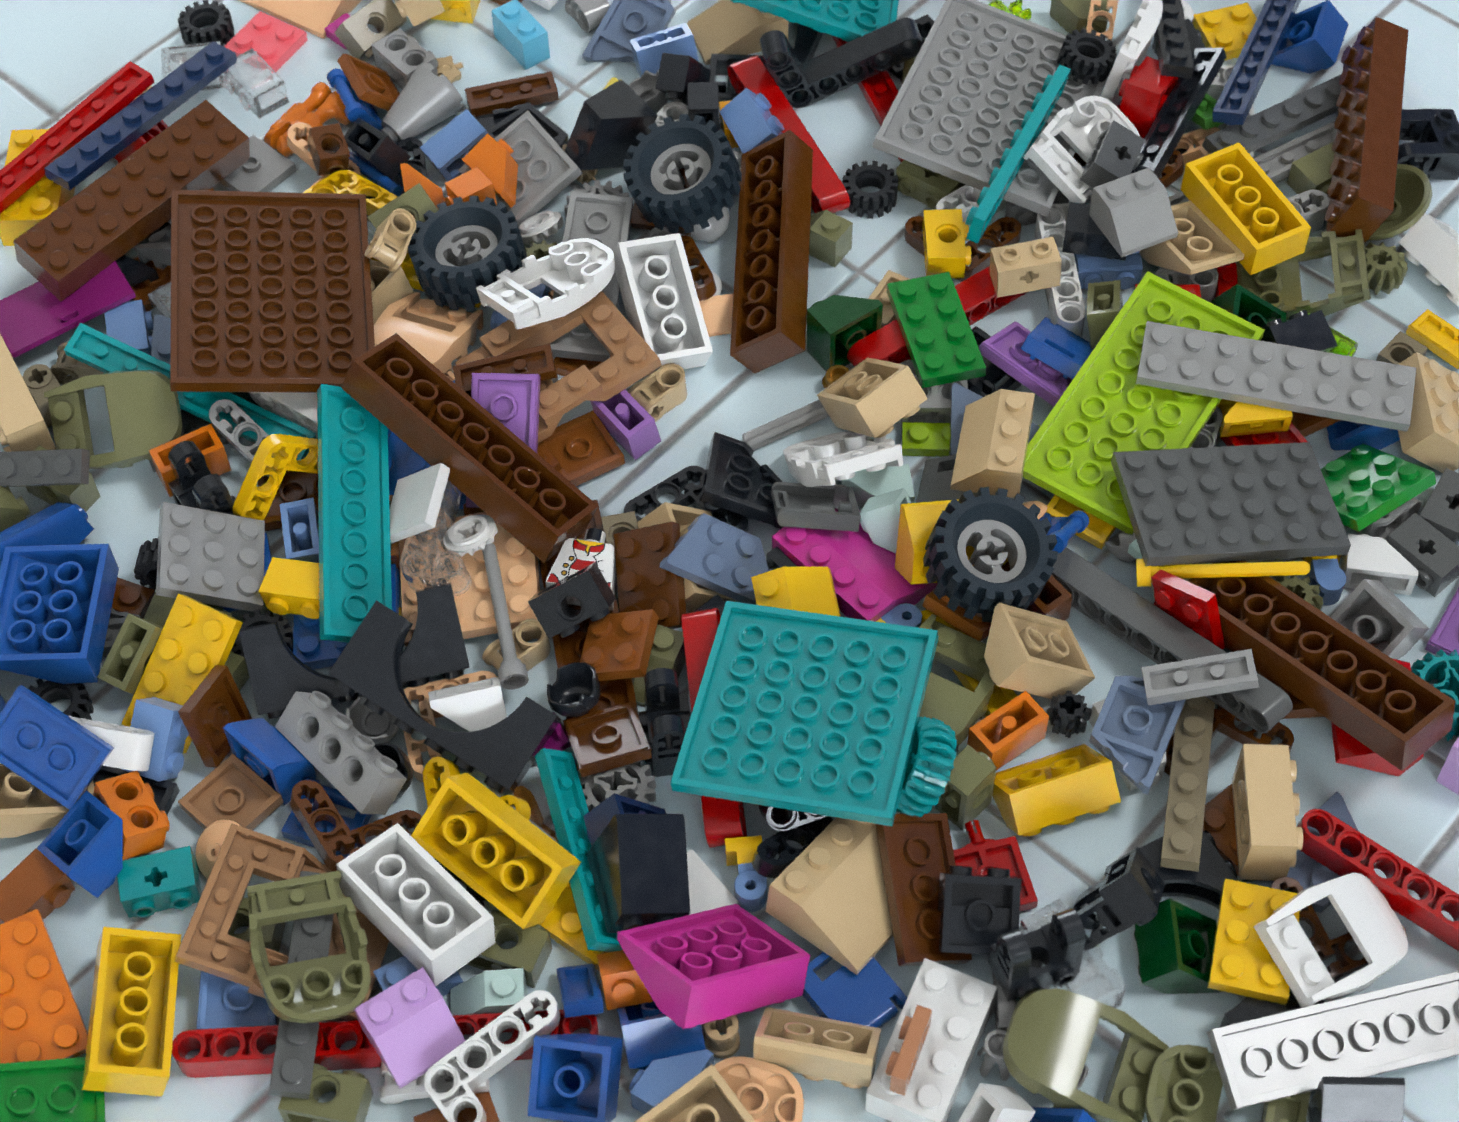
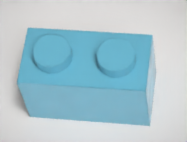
M518 0L509 1L491 10L495 38L525 70L550 58L548 32Z

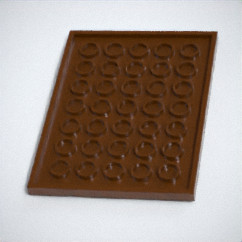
M171 190V391L317 393L321 384L342 387L352 360L375 346L370 259L365 256L369 245L365 194Z

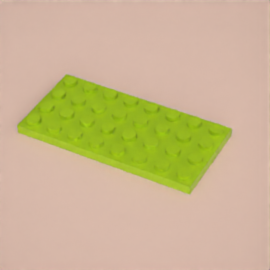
M1148 271L1029 442L1023 471V478L1131 535L1134 533L1111 464L1113 453L1190 448L1222 400L1136 384L1147 321L1260 341L1265 331Z

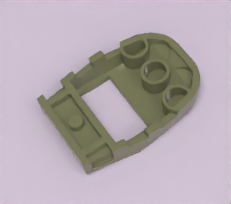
M1355 229L1356 235L1337 237L1335 231L1321 232L1322 236L1309 237L1304 253L1251 276L1238 261L1236 264L1238 284L1287 313L1286 320H1289L1290 316L1303 310H1307L1308 314L1322 310L1324 316L1369 300L1371 295L1362 229ZM1331 255L1335 293L1328 294V299L1317 302L1303 301L1299 262Z
M117 370L88 375L44 392V397L48 398L56 450H90L89 469L132 467L134 463L145 459L152 460L149 450L179 438L181 435L182 417L178 394L171 391L170 379L158 371ZM104 386L114 451L94 455L84 390Z
M931 614L919 628L938 630L939 639L933 660L980 681L973 692L930 672L920 717L936 718L943 721L944 724L951 726V729L955 731V739L958 746L967 738L969 728L978 719L982 720L996 684L990 678V669L984 659L986 644L936 621L937 616Z
M340 871L247 886L251 958L270 1010L283 1020L294 1023H313L346 1016L354 1012L363 1003L369 991L371 981L370 964L367 963L366 954L368 941L365 929L361 930L355 915L356 908L351 896L344 897L339 886L342 879ZM337 913L345 953L269 966L261 931L262 926Z
M1052 988L1032 991L1017 1003L1004 1037L1003 1056L1006 1067L1012 1077L1031 1093H1040L1053 1102V1108L1084 1109L1096 1122H1142L1145 1114V1095L1152 1067L1161 1053L1167 1050L1169 1046L1124 1011L1077 993ZM1100 1018L1117 1026L1120 1031L1125 1033L1103 1102L1077 1089Z
M1188 1044L1176 1045L1161 1053L1152 1067L1145 1095V1111L1148 1122L1216 1121L1223 1083L1214 1054L1210 1053L1208 1048ZM1311 1091L1265 1102L1261 1122H1306Z

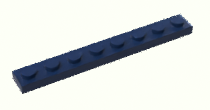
M1266 0L1213 109L1212 122H1220L1226 125L1244 124L1301 0Z
M212 41L45 167L46 178L68 191L72 190L236 64V53Z

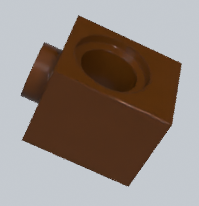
M340 123L309 128L307 145L318 176L324 174L331 175L338 170H348L350 152ZM326 150H330V151H333L334 153H327V152H325V151H326Z

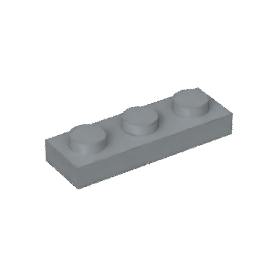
M1252 649L1141 667L1148 706L1259 687Z

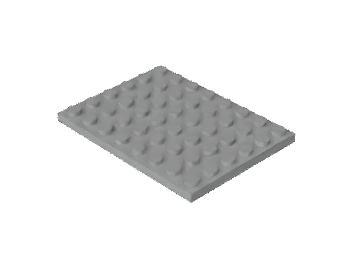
M946 0L888 111L872 147L982 191L984 186L989 188L990 176L995 167L1001 168L999 163L1005 149H1012L1010 143L1017 129L1023 130L1021 123L1028 110L1033 112L1031 107L1037 93H1044L1041 90L1047 75H1054L1060 65L1057 59L1066 35L977 0ZM1069 76L1064 92L1042 131L1063 108L1065 110L1068 109L1075 101L1085 96H1100L1107 77L1102 83L1098 81L1097 84L1092 85L1091 80H1089L1088 85L1082 84V79H1078V82L1073 81L1074 76ZM1057 134L1054 138L1073 157L1076 151L1060 134ZM1029 158L1024 161L1003 200L1047 217L1059 189Z

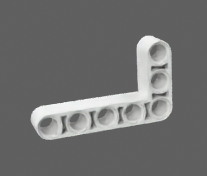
M1070 203L1053 204L1047 217L1037 213L1035 240L1054 237L1062 260L1060 286L1045 289L1051 322L1054 325L1058 323L1065 329L1082 337L1086 310L1074 253L1062 252Z

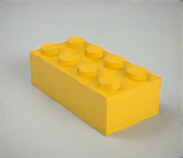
M49 129L11 130L5 166ZM46 175L0 214V238L3 245L14 246L15 239L74 197L75 187L68 191L46 178Z
M1240 142L1185 165L1180 190L1189 201L1245 254L1244 259L1239 262L1250 276L1304 253L1311 226Z
M468 772L446 778L411 834V837L432 857L523 930L543 923L581 864L580 860Z
M103 926L96 952L82 1090L163 1096L170 1078L179 963L175 962V958L181 944V934Z

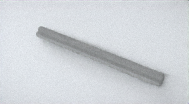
M911 360L899 363L908 365L913 375H917ZM817 400L744 433L742 441L754 451L820 421L829 415L820 400Z

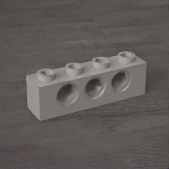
M296 691L275 727L361 814L385 815L407 780L396 769L397 764L389 757L382 755L374 747L375 743L371 738L359 733L352 726L353 721L345 714L338 712L331 705L332 701L328 696L319 691H313L312 693Z

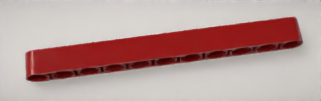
M559 1009L560 1021L550 1034H573L579 1028H587L590 1030L589 1034L599 1035L597 1019L594 1014L565 1018L563 1009ZM535 1011V1014L540 1015L544 1019L548 1016V1011ZM502 1013L452 1016L463 1035L469 1034L473 1036ZM521 1017L520 1020L523 1022L526 1032L530 1031L529 1023H526L525 1018ZM359 1021L319 1023L315 1064L325 1067L328 1071L381 1068L382 1060L363 1032ZM278 1025L183 1031L172 1042V1055L182 1073L192 1078L272 1074L275 1052L268 1055L262 1053L268 1046L276 1045ZM514 1028L503 1030V1032H509L513 1035L510 1039L501 1043H514L519 1037V1031ZM347 1041L357 1042L355 1046L349 1050L340 1049L342 1044H344ZM533 1046L514 1060L532 1059ZM239 1047V1050L233 1056H224L228 1049ZM200 1049L197 1056L185 1059L188 1052Z

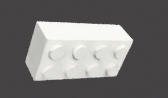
M680 233L618 242L614 251L615 274L628 322L660 358L662 366L673 363L681 366L683 370L705 366L713 349Z
M398 823L336 864L337 871H340L342 875L340 882L342 893L346 897L351 896L354 905L418 970L423 967L435 986L495 944L493 916Z
M924 958L867 1090L865 1111L891 1122H947L994 1007L997 986ZM917 1005L932 1009L931 1025L905 1096L889 1091L891 1076L885 1074L892 1051L899 1053L904 1040L898 1039L905 1016L912 1018Z

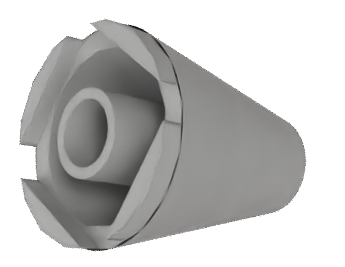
M422 62L416 68L381 122L384 127L381 130L382 133L395 143L408 137L420 135L456 114L464 107V104H460L463 99L454 85L443 74L438 77L431 71L435 67L427 62Z

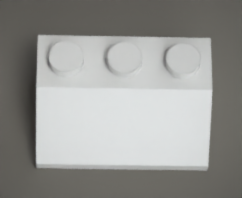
M1425 213L1399 243L1406 249L1405 257L1416 266H1419L1421 263L1428 270L1425 276L1435 285L1440 286L1442 284L1449 290L1446 296L1459 306V234L1450 225Z

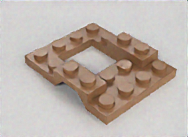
M603 291L578 309L557 319L518 330L511 320H507L479 338L482 344L481 347L455 362L456 365L549 344L584 323L612 357L591 370L582 365L555 383L551 379L540 381L538 443L554 433L565 413L584 401H607L662 366L660 358Z
M231 823L178 949L175 962L249 987L248 993L265 998L251 958L250 942L228 935L252 875L254 874L272 881L298 878L301 871L316 873L333 871L325 864H322L305 848ZM355 906V915L361 930L365 929L368 941L366 954L367 963L370 964L371 981L369 991L363 1001L364 1003L368 1001L376 980L373 971L380 968L390 941ZM334 913L328 956L345 953L337 913ZM266 948L270 967L287 964L288 955ZM355 1011L346 1016L339 1017L348 1021H358Z

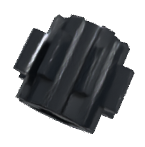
M1066 691V694L1062 696L1060 694L1057 697L1052 696L1051 708H1048L1046 713L1049 715L1048 721L1053 725V733H1061L1065 737L1071 738V735L1074 733L1078 735L1080 732L1084 733L1086 731V721L1090 720L1092 709L1087 708V703H1084V696L1072 694V691Z

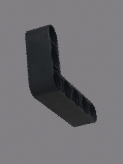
M901 18L802 64L787 37L781 31L772 30L763 34L759 44L767 69L793 108H803L916 57L923 45V41L916 22L911 18Z

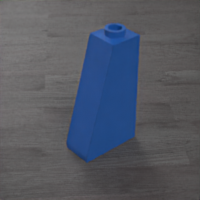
M57 502L1 531L0 567L5 547L80 544L94 530L87 521V513L77 504Z

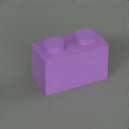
M625 389L607 401H590L594 412L607 431L634 460L661 442L654 418Z

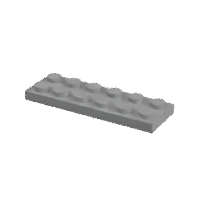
M571 191L562 242L579 238L594 239L609 247L614 253L618 242L628 241L633 197ZM614 270L612 279L602 291L618 309L620 289ZM554 291L553 299L561 296ZM584 323L550 343L553 357L604 362L610 358L609 352Z

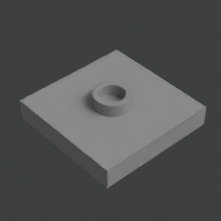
M253 135L249 138L250 159L220 181V183L231 191L270 192L297 171L293 161Z

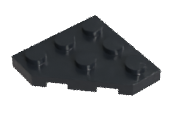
M714 432L710 442L700 501L709 503L716 508H723L741 514L748 519H755L770 524L777 529H782L783 526L777 523L771 487L774 483L783 481L767 464L760 466L752 457L754 451L745 442Z

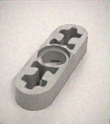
M218 400L210 407L209 418L213 427L252 463L253 455L256 454L260 443L269 435L231 400ZM221 411L226 414L230 412L232 420L237 424L234 430L227 420L223 419L220 421L218 414ZM245 431H254L258 434V439L255 444L244 446L239 442L240 435Z

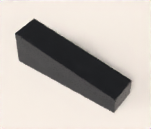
M798 24L793 50L802 64L813 58L823 33Z

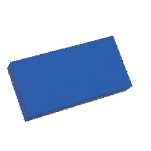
M594 964L556 969L565 1018L604 1013L603 999Z

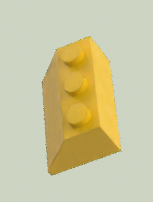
M952 500L901 504L895 569L911 585L928 583L926 573L929 567H924L923 557L927 551L925 546L943 510L945 511L948 503ZM972 546L966 547L968 560L975 550Z
M783 566L751 577L757 605L841 617L829 567Z
M1086 744L997 772L992 795L1006 826L1018 836L1024 837L1037 835L1042 832V828L1053 824H1070L1076 820L1077 816L1086 813H1103L1110 809V805L1121 802L1112 761Z

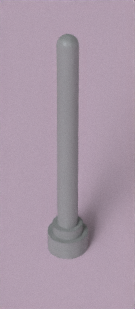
M493 543L486 544L485 550H482L503 657V661L500 664L501 667L498 670L500 685L504 689H518L525 686L529 681L527 668L517 658L496 546Z

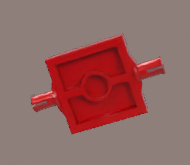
M973 820V826L971 821L965 823L964 828L970 843L960 849L953 850L956 866L973 867L972 874L987 875V868L1010 869V876L1021 878L1020 912L1037 908L1038 899L1016 836L998 840L984 839L978 820Z

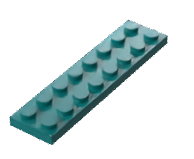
M321 384L317 390L320 640L349 642L376 600L392 610L388 428L341 387Z

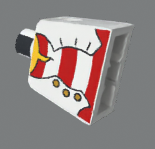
M589 528L586 530L584 540L573 538L565 540L547 576L546 588L596 562L615 595V548L611 544L604 543L606 534L600 529ZM567 597V604L581 606L577 598ZM614 602L609 607V610L613 611Z

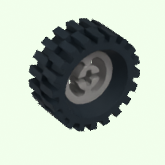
M679 114V121L674 122L672 116L663 118L665 125L660 127L654 122L648 126L651 133L645 136L641 132L636 137L639 144L637 147L630 145L627 151L630 159H624L623 167L626 173H623L629 192L644 218L649 223L653 222L655 228L663 230L666 225L669 233H678L679 227H683L685 233L694 232L693 225L700 224L702 229L709 227L710 225L707 220L714 216L719 221L724 216L721 209L723 207L731 209L735 203L731 195L739 196L741 189L738 184L739 181H742L740 166L722 129L719 130L716 123L711 120L706 124L704 117L695 115L694 120L691 121L688 114ZM682 168L685 169L686 179L690 185L687 189L684 186L685 182L680 172Z
M470 196L469 202H463L462 197L453 198L454 204L447 206L444 201L437 205L439 211L436 213L428 210L423 214L425 222H416L415 233H413L410 245H408V252L425 296L429 300L434 298L436 305L443 307L447 302L450 310L458 311L460 305H465L466 311L475 310V304L481 303L476 288L480 285L486 287L498 281L496 275L506 269L510 273L516 271L523 266L521 260L527 258L515 215L511 210H507L505 204L500 202L495 205L494 199L486 197L483 202H480L478 196Z
M989 487L979 488L975 497L972 491L969 490L962 493L959 501L954 498L948 503L945 511H942L925 546L927 551L923 557L924 567H929L926 578L929 584L937 581L938 584L934 590L935 595L938 599L945 595L948 596L950 600L947 607L954 612L958 605L966 609L963 617L971 620L976 613L982 614V622H991L994 608L999 603L1026 610L1029 604L1032 605L1055 569L1053 566L1057 561L1058 551H1053L1057 544L1055 534L1047 535L1052 526L1048 518L1041 521L1037 518L1041 509L1035 504L1029 509L1022 505L1026 497L1017 493L1014 500L1007 498V489L998 488L995 495H990ZM972 546L975 550L968 560L966 547ZM1006 558H1008L1010 571L1008 572L1001 568Z

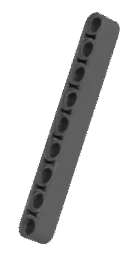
M1067 547L1057 555L1052 576L1072 595L1071 606L1155 663L1163 664L1227 653ZM1258 673V688L1206 696L1260 733L1269 732L1293 708V703L1288 694Z

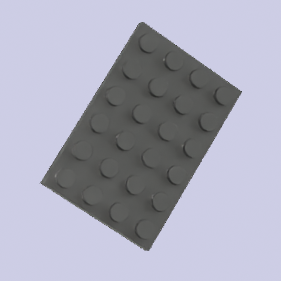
M1310 442L1113 453L1111 464L1145 567L1347 555L1351 547L1350 541Z

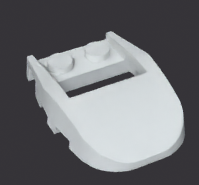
M1162 0L1142 1L1134 18L1133 25L1130 27L1100 96L1110 99L1116 107L1122 101V97L1119 96V90L1125 78L1129 79L1134 66H1139L1143 62L1162 17Z
M1085 96L1075 101L1068 109L1065 110L1063 108L1055 115L1026 152L1024 159L1028 160L1030 158L1070 202L1085 204L1091 201L1093 188L1080 180L1084 169L1054 137L1060 134L1087 163L1098 137L1113 120L1138 136L1140 135L1132 122L1112 102L1100 96Z
M579 238L565 241L550 247L549 255L536 259L534 255H531L521 260L523 265L521 268L512 273L506 269L496 275L498 281L486 287L480 285L476 290L482 306L489 305L511 320L517 330L566 316L594 298L612 279L615 270L614 253L609 247L594 239ZM543 283L561 296L552 300L549 296L539 298L528 290Z
M851 431L828 434L802 441L783 450L790 473L798 482L806 487L835 485V480L853 478L856 471L863 469L872 472L885 469L887 466L899 467L904 465L901 444L895 445L894 440L891 438L886 439V436L871 439L870 436Z
M1350 873L1310 886L1298 892L1299 894L1278 907L1271 917L1254 926V929L1302 1008L1313 1006L1318 1001L1324 999L1328 1002L1334 1001L1356 991L1360 992L1370 987L1378 978L1404 958L1408 951L1406 934L1388 901L1369 878L1359 873ZM1325 897L1329 898L1369 964L1336 983L1294 916V913Z

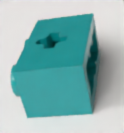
M191 846L124 860L123 869L117 875L120 902L128 918H145L152 916L155 912L171 908L185 909L193 903H198L202 895L199 868Z

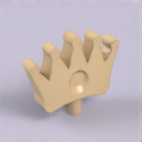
M452 56L436 58L438 61V77L443 74L451 83L461 79V72L458 69L463 68L462 62L454 64Z

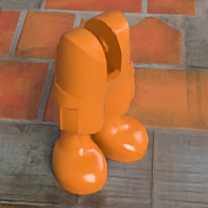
M318 82L312 87L311 94L303 103H295L280 119L270 126V129L264 136V142L285 157H288L294 153L287 145V134L291 125L302 122L312 127L323 126V123L332 118H335L343 125H349L352 121L347 118L344 112L345 106L336 91L332 92L324 82ZM296 135L295 140L298 141L300 139H304L306 141L307 137L305 135L303 137H298Z

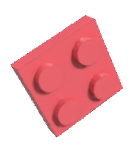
M259 11L224 47L235 52L238 61L273 76L308 39L305 31Z

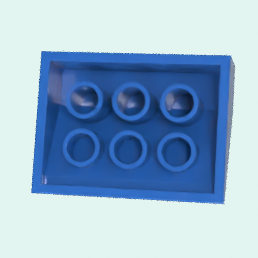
M109 544L5 547L0 567V670L62 684L98 683L97 676L100 672L119 571Z

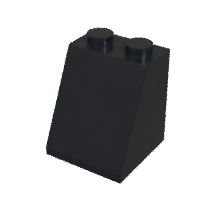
M619 80L584 101L564 152L581 171L623 167L624 159H630L627 153L630 145L636 147L639 145L636 137L641 132L645 136L651 133L648 126L656 121L658 115L624 80Z
M615 814L586 854L607 934L618 933L689 915V881L685 819L683 814Z

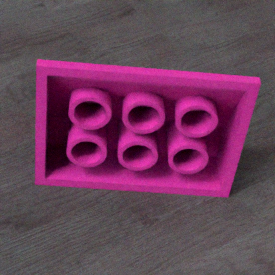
M861 523L859 524L858 532L783 527L772 536V549L778 547L797 567L830 568L839 610L847 618L876 622L900 604H917L928 593L933 591L938 584L936 582L911 585L895 569L896 554L874 544L868 532L863 530Z
M737 904L620 931L617 934L619 944L657 1008L683 1029L694 1028L697 1025L714 1020H723L728 1016L751 1012L757 1008L775 1003H783L786 1000L803 995L810 954Z

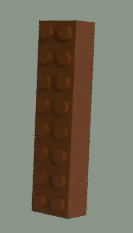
M1375 17L1368 27L1364 26L1360 30L1356 42L1352 47L1348 46L1345 49L1341 58V63H1343V72L1339 78L1341 93L1336 103V106L1339 107V112L1334 124L1337 132L1332 145L1334 160L1329 170L1332 180L1327 192V197L1330 200L1329 207L1325 213V221H1327L1326 232L1335 231L1337 237L1356 235L1355 229H1362L1364 243L1391 215L1394 209L1408 29L1379 17Z
M204 100L15 239L14 247L17 262L62 302L171 219V190H210L250 159L249 137L207 100Z
M791 130L751 149L741 156L742 181H740L741 189L738 207L730 356L753 373L760 372L804 352L806 348L813 149Z
M397 333L352 360L341 388L431 466L442 463L449 467L448 481L543 563L561 550L565 540L569 538L576 539L584 533L598 505Z
M1230 561V562H1214V563H1211V564H1216V563H1248V562H1247V561ZM1271 577L1190 578L1188 582L1216 594L1224 644L1228 650L1236 652L1252 649L1255 668L1399 770L1403 771L1451 731L1455 700Z

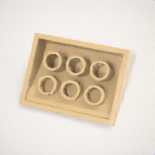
M836 817L769 885L766 912L856 975L893 936V929L875 823Z

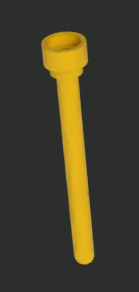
M1143 558L1136 559L1137 587H1151V577L1160 569L1181 579L1298 576L1308 574L1310 565L1305 561L1180 564L1145 567Z

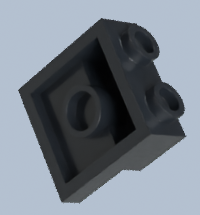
M950 866L949 873H940L938 911L941 912L939 951L990 954L991 945L997 943L998 935L1019 928L1021 878L1010 876V869L987 868V875L972 874L973 867Z

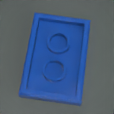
M23 685L18 686L0 713V763L70 810L83 795L114 747Z

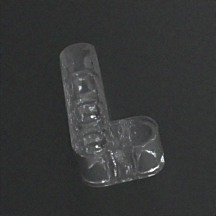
M448 480L435 528L408 537L405 541L399 567L411 590L415 593L419 589L451 583L454 596L465 593L472 584V578L462 557L456 552L447 551L443 542L447 530L455 522L462 492Z

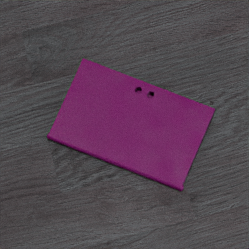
M116 261L62 302L38 281L0 300V334L12 357L15 358L79 326L80 323L83 324L135 298L136 295Z

